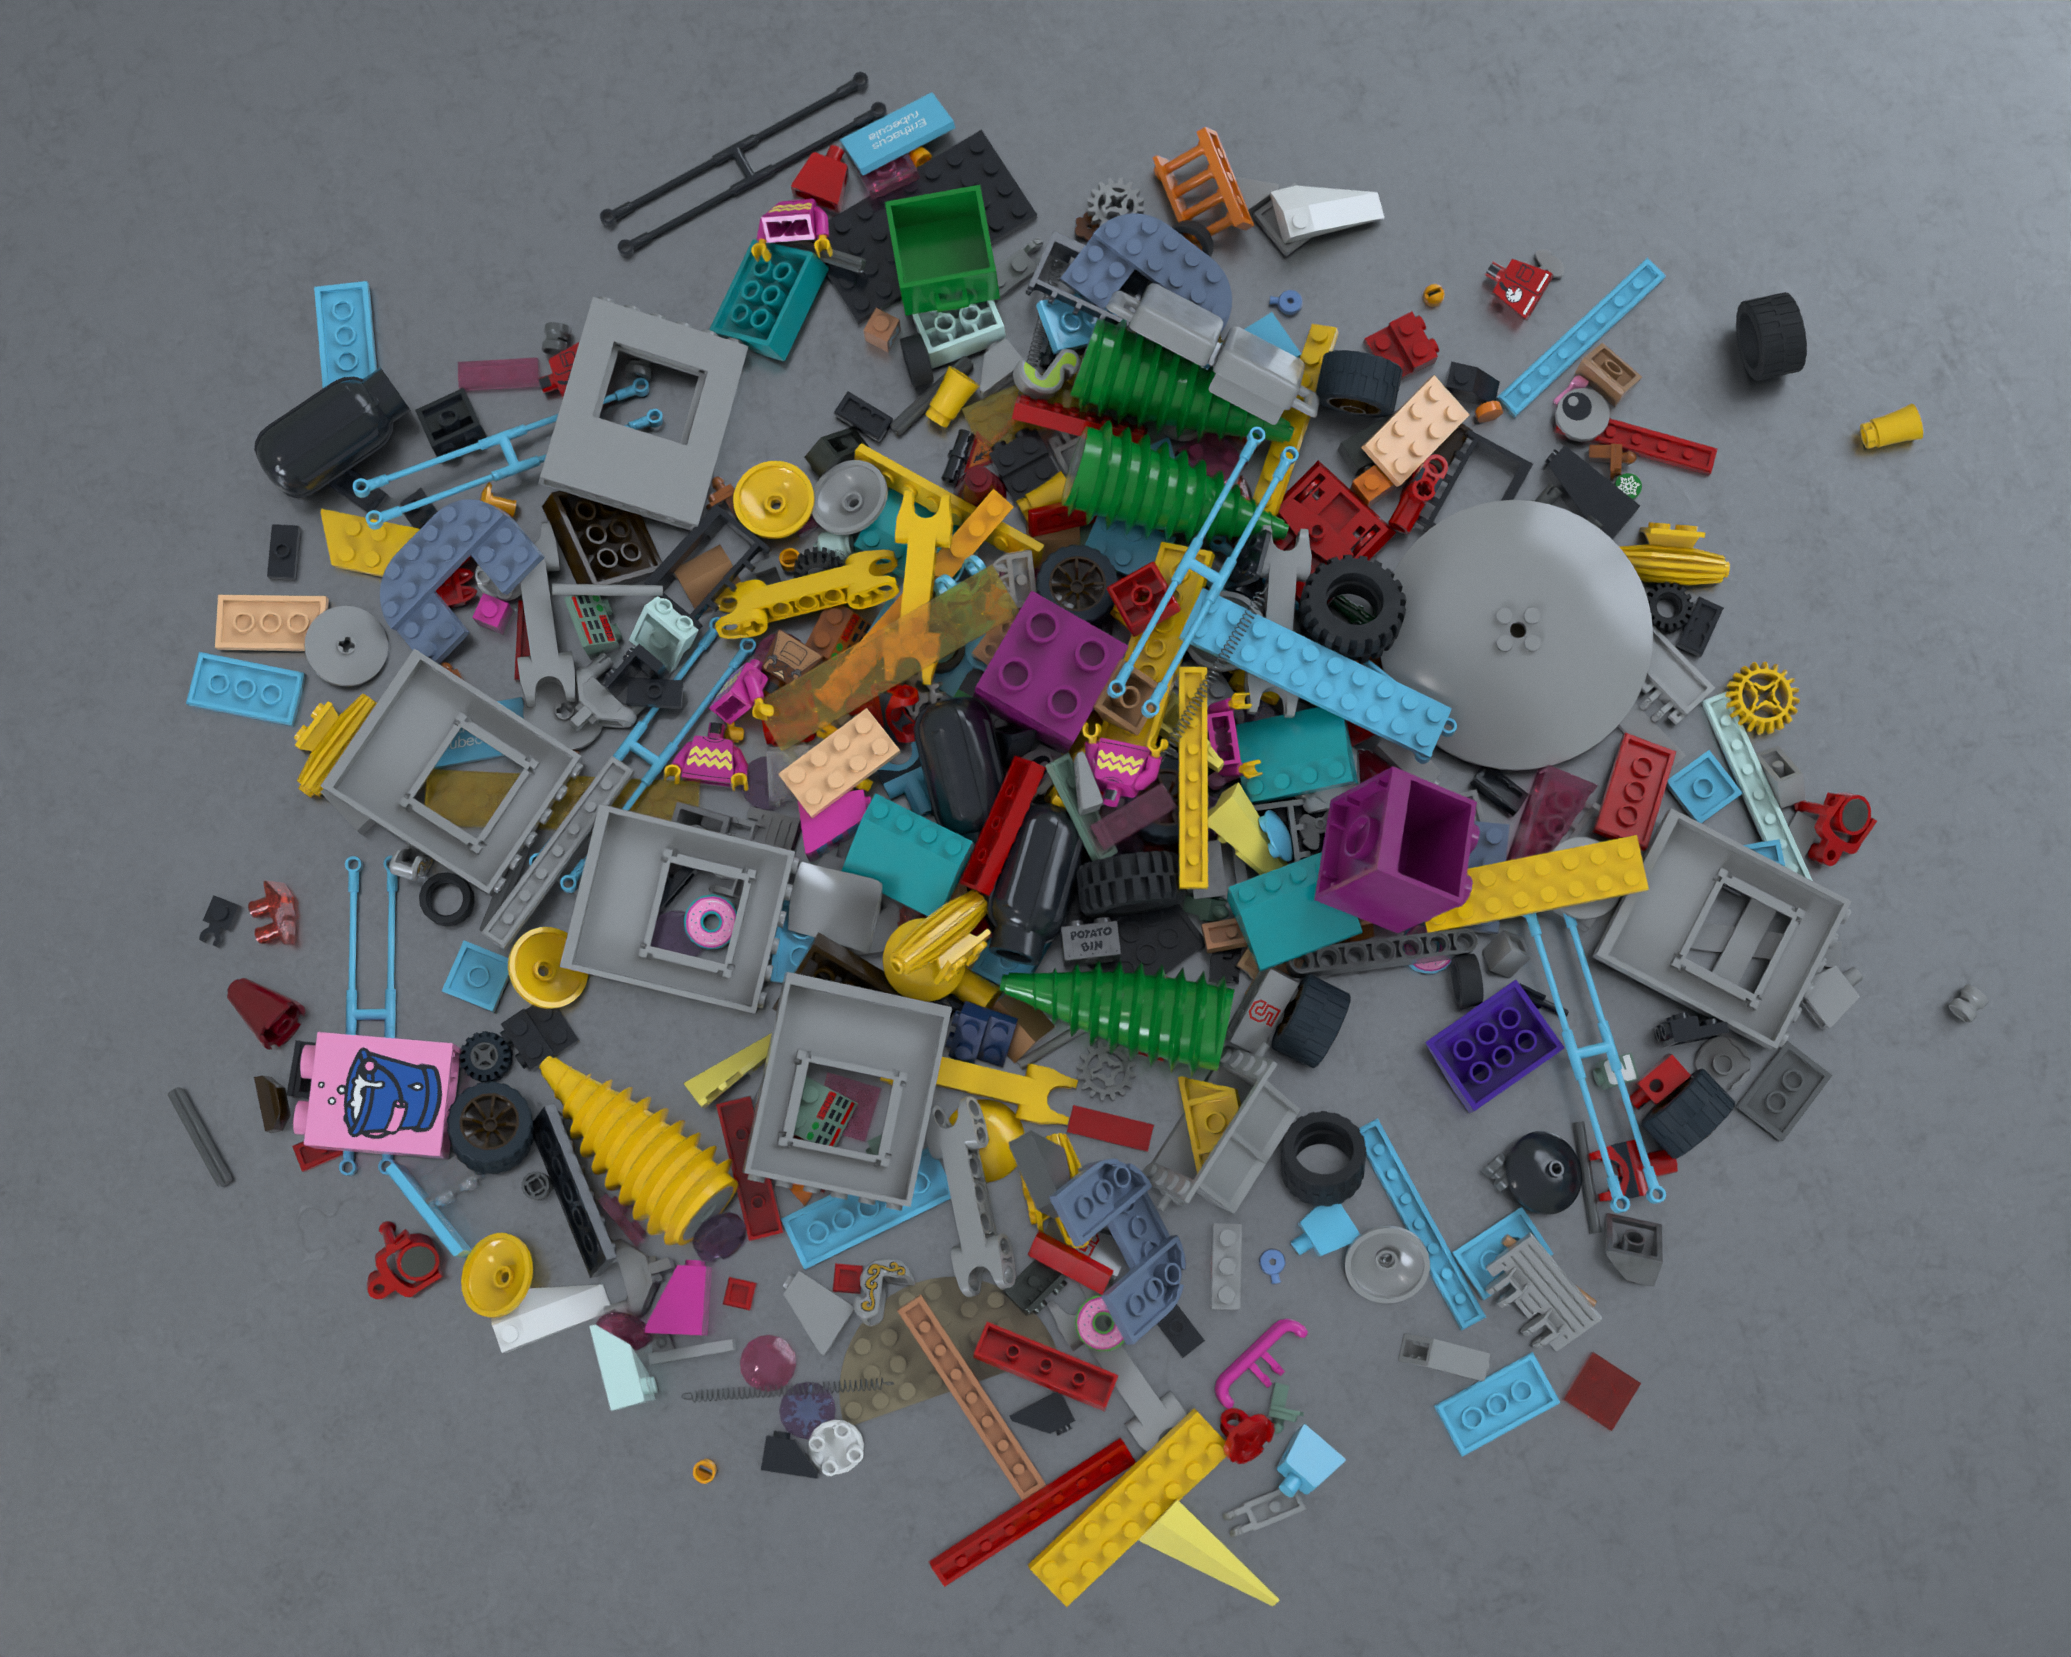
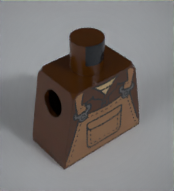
M779 629L761 668L762 673L769 679L762 689L763 693L772 699H776L782 689L791 694H796L823 665V655Z

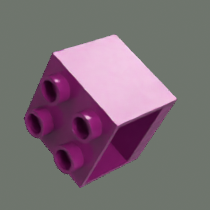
M1031 590L976 685L973 697L982 701L990 713L1007 723L1035 729V739L1064 755L1068 753L1093 710L1096 700L1129 646Z
M1394 766L1332 798L1314 900L1396 933H1400L1422 922H1427L1431 918L1453 908L1461 907L1468 900L1473 885L1472 878L1467 875L1469 855L1475 849L1480 835L1479 827L1474 824L1477 802Z

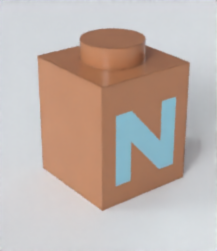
M876 308L863 330L865 341L889 353L901 331L900 319Z

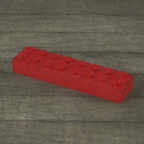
M1025 394L1017 396L1011 418L1081 436L1086 426L1099 430L1105 422L1110 421L1112 433L1117 437L1125 428L1129 427L1132 442L1138 443L1148 433V428H1145V425H1142L1137 430V423L1133 425L1129 424L1127 420H1122L1118 424L1117 420H1113V417L1103 415V417L1099 418L1092 411L1080 412V409L1076 407L1066 408L1063 404L1047 403V400L1040 398L1034 400L1031 399V396Z
M1017 756L1014 757L959 881L960 884L990 896L995 887V882L1001 874L1002 866L1008 858L1010 848L1016 840L1017 832L1023 824L1025 814L1030 808L1032 798L1037 792L1040 780L1044 776L1045 767L1031 760Z
M751 1095L716 1104L728 1157L732 1160L731 1169L733 1177L738 1182L737 1194L749 1241L783 1233L784 1229L771 1178L765 1177L764 1183L748 1180L749 1174L742 1172L755 1114Z
M990 1322L986 1323L973 1354V1358L1104 1412L1119 1376Z

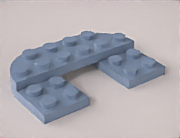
M1124 214L1102 224L1059 280L1088 303L1105 310L1112 294L1121 289L1136 269L1154 284H1158L1219 316L1223 321L1222 330L1229 320L1232 308L1230 284L1221 267L1168 224L1145 214Z
M473 499L460 500L440 509L396 553L386 567L382 577L380 605L387 624L391 629L397 630L412 650L416 649L438 664L470 632L436 590L470 555L498 589L506 595L545 558L509 514L483 501Z
M1118 1159L1090 1162L1078 1168L1079 1173L1049 1198L1075 1247L1084 1245L1106 1225L1108 1226L1130 1271L1103 1293L1101 1297L1126 1345L1136 1343L1177 1304L1184 1285L1180 1284L1182 1276L1181 1270H1186L1185 1255L1178 1235H1169L1147 1192L1153 1186L1140 1169L1131 1163L1125 1164L1120 1162Z

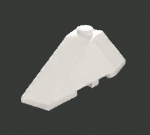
M1292 186L1270 192L1283 244L1384 219L1378 192L1308 186Z
M603 1284L529 1288L525 1298L516 1309L505 1316L491 1318V1322L501 1352L508 1353L606 1314L604 1313V1306L611 1304Z

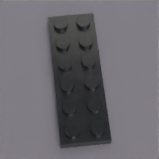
M555 1104L544 1106L534 1119L533 1137L590 1278L601 1275L616 1259V1245L612 1239H609L605 1218L598 1212L594 1191L587 1185L584 1167L581 1162H578L574 1153V1142L565 1131L563 1115L557 1111Z

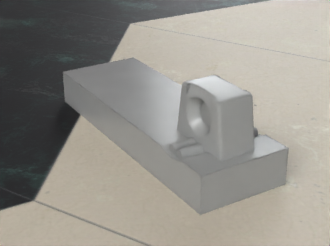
M670 1334L658 1335L653 1337V1353H648L649 1364L653 1365L735 1351L736 1344L735 1339L675 1349Z

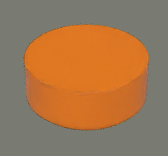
M1498 401L1486 402L1475 410L1476 418L1480 423L1492 421L1503 414L1501 404Z

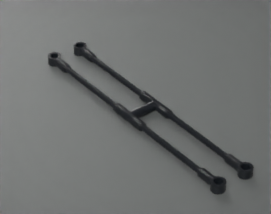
M857 72L854 74L853 80L836 88L835 92L755 135L751 134L747 138L736 142L713 155L708 161L636 200L628 201L613 210L604 209L600 213V220L605 227H613L617 219L634 211L633 208L712 165H718L731 157H734L746 177L731 185L730 189L649 233L645 232L632 240H621L618 243L620 255L624 258L631 257L636 249L652 241L651 239L723 199L733 194L741 193V191L775 174L780 168L856 127L860 128L873 120L885 117L887 115L885 104L875 102L872 104L871 110L854 118L853 122L776 164H770L757 172H754L743 153L744 150L757 144L760 139L838 97L842 98L855 90H865L869 85L867 74ZM860 78L865 80L863 84H858L856 81ZM878 108L883 110L881 114H876L874 111ZM607 215L613 216L610 221L604 220ZM624 246L631 247L627 252L622 251Z

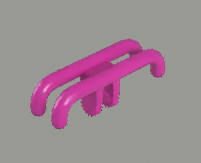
M1282 1319L1266 1330L1216 1380L1214 1389L1220 1404L1228 1409L1234 1406V1400L1229 1395V1387L1248 1368L1269 1388L1272 1385L1270 1379L1266 1374L1262 1373L1255 1361L1261 1357L1271 1366V1369L1276 1374L1281 1376L1285 1371L1271 1357L1267 1350L1286 1332L1291 1331L1296 1336L1305 1338L1308 1334L1306 1327L1295 1320Z

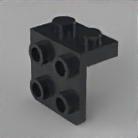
M1265 529L1248 537L1236 559L1237 563L1227 580L1225 590L1239 593L1254 601L1253 597L1256 596V592L1260 591L1263 580L1260 576L1272 535L1271 531Z

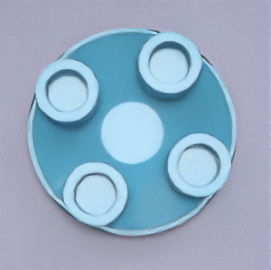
M1267 810L1265 815L1259 817L1258 820L1263 832H1267L1269 837V852L1273 858L1280 857L1284 861H1291L1293 848L1289 831L1275 812Z

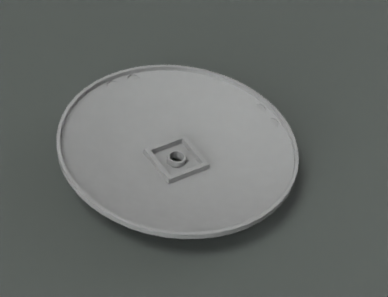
M1504 500L1479 504L1461 510L1430 528L1405 553L1396 567L1393 580L1398 579L1403 586L1401 592L1406 595V613L1393 646L1388 651H1383L1382 656H1380L1382 669L1396 682L1452 708L1448 718L1456 721L1457 729L1451 737H1444L1440 734L1436 743L1438 747L1449 754L1479 766L1500 770H1531L1553 766L1570 760L1601 742L1619 725L1637 700L1649 670L1652 654L1653 627L1648 598L1634 566L1624 552L1608 535L1583 517L1566 509L1535 501ZM1513 624H1521L1525 628V635L1522 638H1515L1511 635L1510 627ZM1444 725L1446 730H1452L1450 725Z

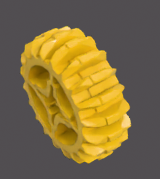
M1764 661L1760 667L1756 662H1753L1750 665V669L1747 666H1743L1740 669L1741 674L1737 672L1733 674L1732 678L1734 681H1730L1727 684L1731 691L1726 692L1725 697L1731 698L1732 701L1728 702L1725 706L1727 709L1735 706L1736 710L1730 714V717L1734 718L1739 715L1740 720L1738 724L1741 726L1746 723L1747 732H1751L1754 727H1756L1757 735H1761L1764 729L1768 734H1772L1775 728L1780 731L1784 728V723L1789 724L1792 721L1790 715H1795L1798 711L1793 705H1797L1800 699L1793 695L1799 692V688H1791L1790 686L1795 681V678L1787 680L1784 677L1788 673L1787 670L1778 673V664H1774L1769 669L1767 661ZM1765 679L1770 681V683L1766 686H1761L1756 682L1752 683L1750 680ZM1777 688L1781 694L1782 706L1779 705L1780 702L1775 697ZM1743 690H1745L1744 694L1749 698L1750 701L1748 708H1746L1743 702ZM1769 690L1765 695L1766 699L1756 706V703L1759 701L1758 697ZM1758 710H1763L1768 714L1772 713L1774 717L1762 718L1754 715V713Z

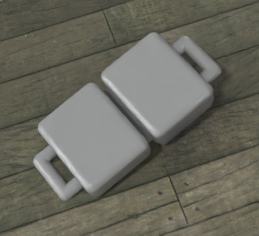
M1150 284L1141 300L1122 291H1115L1112 294L1106 309L1129 321V327L1133 331L1198 365L1206 366L1209 364L1213 366V371L1216 374L1209 386L1211 393L1272 425L1277 424L1284 409L1289 410L1291 407L1316 418L1320 398L1315 392L1301 385L1305 364L1301 359L1236 326L1230 328L1221 345L1218 343V339L1223 327V321L1219 316L1158 284ZM1125 304L1136 309L1135 313L1124 308ZM1297 395L1304 397V401L1297 399Z

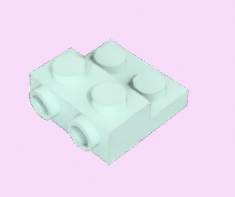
M657 596L644 606L629 641L635 646L638 644L643 646L665 665L670 674L677 668L683 653L691 647L699 630L693 626L691 618L681 616L676 612L669 600Z

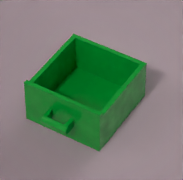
M980 185L885 202L905 316L936 310L939 313L969 307V304L1000 299L997 272Z

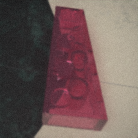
M1550 765L1539 768L1506 861L1551 852L1559 844L1563 836L1567 834L1571 828L1570 825L1586 805L1585 802L1598 785Z

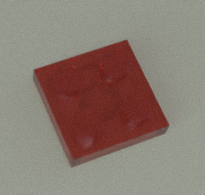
M1591 1352L1562 1400L1604 1428L1612 1431L1641 1383L1596 1353Z

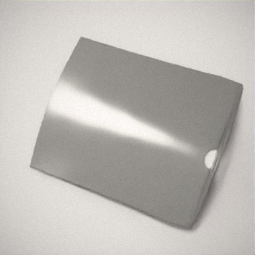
M801 861L790 898L788 930L816 937L819 932L839 945L869 953L879 918L883 884L873 878Z

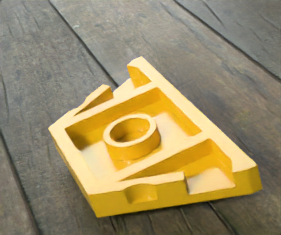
M321 509L320 512L331 565L336 568L383 577L391 559L420 530L389 522H384L381 528L374 530L369 528L365 517ZM371 519V520H370V522H373V523L378 521V520H374V519Z
M1180 1076L1178 1077L1198 1174L1241 1107L1239 1092L1235 1088Z

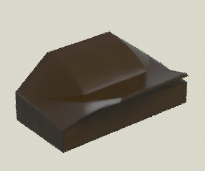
M261 1075L254 1077L265 1132L276 1133L283 1131L291 1116L285 1087L269 1076Z

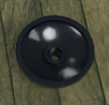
M1535 1131L1520 1137L1512 1145L1506 1160L1507 1182L1514 1197L1526 1209L1541 1215H1552L1566 1210L1574 1203L1581 1189V1167L1576 1153L1564 1139L1551 1132Z

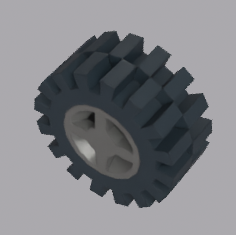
M482 1031V1033H474L473 1037H468L465 1040L467 1043L462 1045V1054H459V1059L462 1061L461 1067L468 1076L485 1083L495 1081L496 1079L500 1080L503 1078L504 1073L509 1072L510 1069L508 1067L510 1064L512 1065L511 1055L513 1053L501 1036L493 1032Z

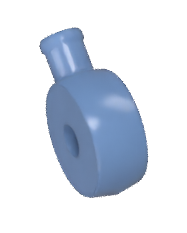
M1287 290L1279 297L1270 296L1269 304L1278 305L1280 311L1285 315H1294L1301 310L1303 301L1298 292Z
M1267 1249L1259 1258V1266L1264 1273L1271 1275L1272 1284L1281 1283L1279 1273L1285 1267V1257L1277 1249ZM1270 1259H1274V1260H1275V1264H1274V1265H1270V1263H1269V1260H1270Z

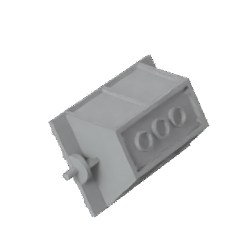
M1262 1042L1255 1054L1228 1045L1225 1046L1222 1050L1218 1071L1211 1070L1205 1078V1082L1237 1089L1241 1107L1198 1174L1185 1112L1153 1161L1144 1168L1143 1174L1148 1178L1151 1185L1160 1190L1161 1194L1164 1195L1157 1206L1159 1210L1164 1212L1170 1201L1183 1206L1185 1202L1189 1203L1196 1193L1210 1203L1235 1214L1301 1110L1267 1081L1277 1066L1276 1062L1263 1058L1270 1047L1268 1044Z

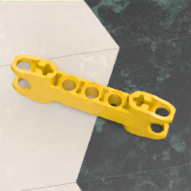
M905 491L897 515L895 543L908 544L899 629L886 628L883 646L885 680L895 681L900 662L905 658L913 657L922 666L923 684L932 685L936 666L940 659L942 637L941 633L929 632L937 547L950 548L952 542L951 496L942 494L937 513L930 518H922L915 513L914 492Z
M863 551L848 556L845 561L846 566L766 586L764 582L756 579L735 584L737 587L735 592L726 588L715 600L720 611L730 613L719 618L715 623V629L721 638H749L766 632L770 622L845 603H848L854 609L876 606L894 598L900 592L895 577L883 576L892 572L898 566V560L894 551ZM883 558L890 560L886 564H876L878 560ZM885 585L892 587L888 591H882L878 588ZM725 598H734L736 601L732 603H725L722 600ZM737 624V627L733 630L723 628L726 625Z
M942 1057L936 1086L1018 1105L1015 1118L1039 1125L1055 1124L1068 1126L1069 1117L1051 1110L1047 1103V1097L1055 1088L1076 1089L1078 1080L1065 1076L1052 1068L1035 1064H1027L1025 1076ZM881 1077V1082L893 1085V1079Z

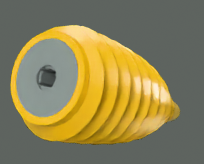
M548 1056L542 1061L539 1066L541 1075L554 1091L555 1098L562 1103L564 1119H572L573 1121L570 1129L571 1138L575 1140L583 1138L580 1147L581 1156L584 1158L594 1157L592 1163V1172L594 1174L603 1175L607 1173L605 1178L607 1190L615 1191L620 1189V1205L630 1206L635 1204L633 1208V1218L635 1220L643 1221L649 1219L647 1231L650 1235H658L665 1232L664 1243L666 1245L678 1244L682 1246L698 1237L717 1219L733 1198L738 1187V1182L728 1174L732 1165L731 1159H727L719 1164L714 1162L713 1159L717 1151L716 1146H711L703 1151L699 1149L698 1144L701 1139V1133H695L688 1138L681 1135L685 1127L684 1120H680L670 1126L665 1122L669 1109L664 1108L656 1113L648 1111L652 1100L651 1097H646L637 1103L630 1100L633 1091L632 1087H628L619 1093L611 1089L612 1079L602 1084L592 1079L591 1073L585 1075L557 1058Z

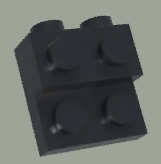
M464 387L415 410L431 448L437 457L478 443V440L487 437Z
M1028 428L1020 430L1014 435L1015 440L1007 444L1005 440L1000 441L991 447L992 452L989 453L988 459L1002 480L1014 504L1017 503V500L1025 497V494L1036 489L1058 473L1048 454L1049 451L1036 428L1031 431Z
M532 1005L526 1010L523 1008L501 1023L504 1029L500 1032L502 1038L508 1046L514 1044L519 1052L515 1055L517 1061L523 1069L529 1067L533 1072L539 1069L542 1061L548 1056L555 1058L580 1041L559 1008L545 1009Z
M1688 1012L1671 1015V1017L1665 1018L1666 1022L1655 1026L1657 1040L1662 1042L1663 1048L1717 1038L1729 1033L1727 1022L1718 1023V1019L1714 1018L1699 1023L1698 1017H1689Z

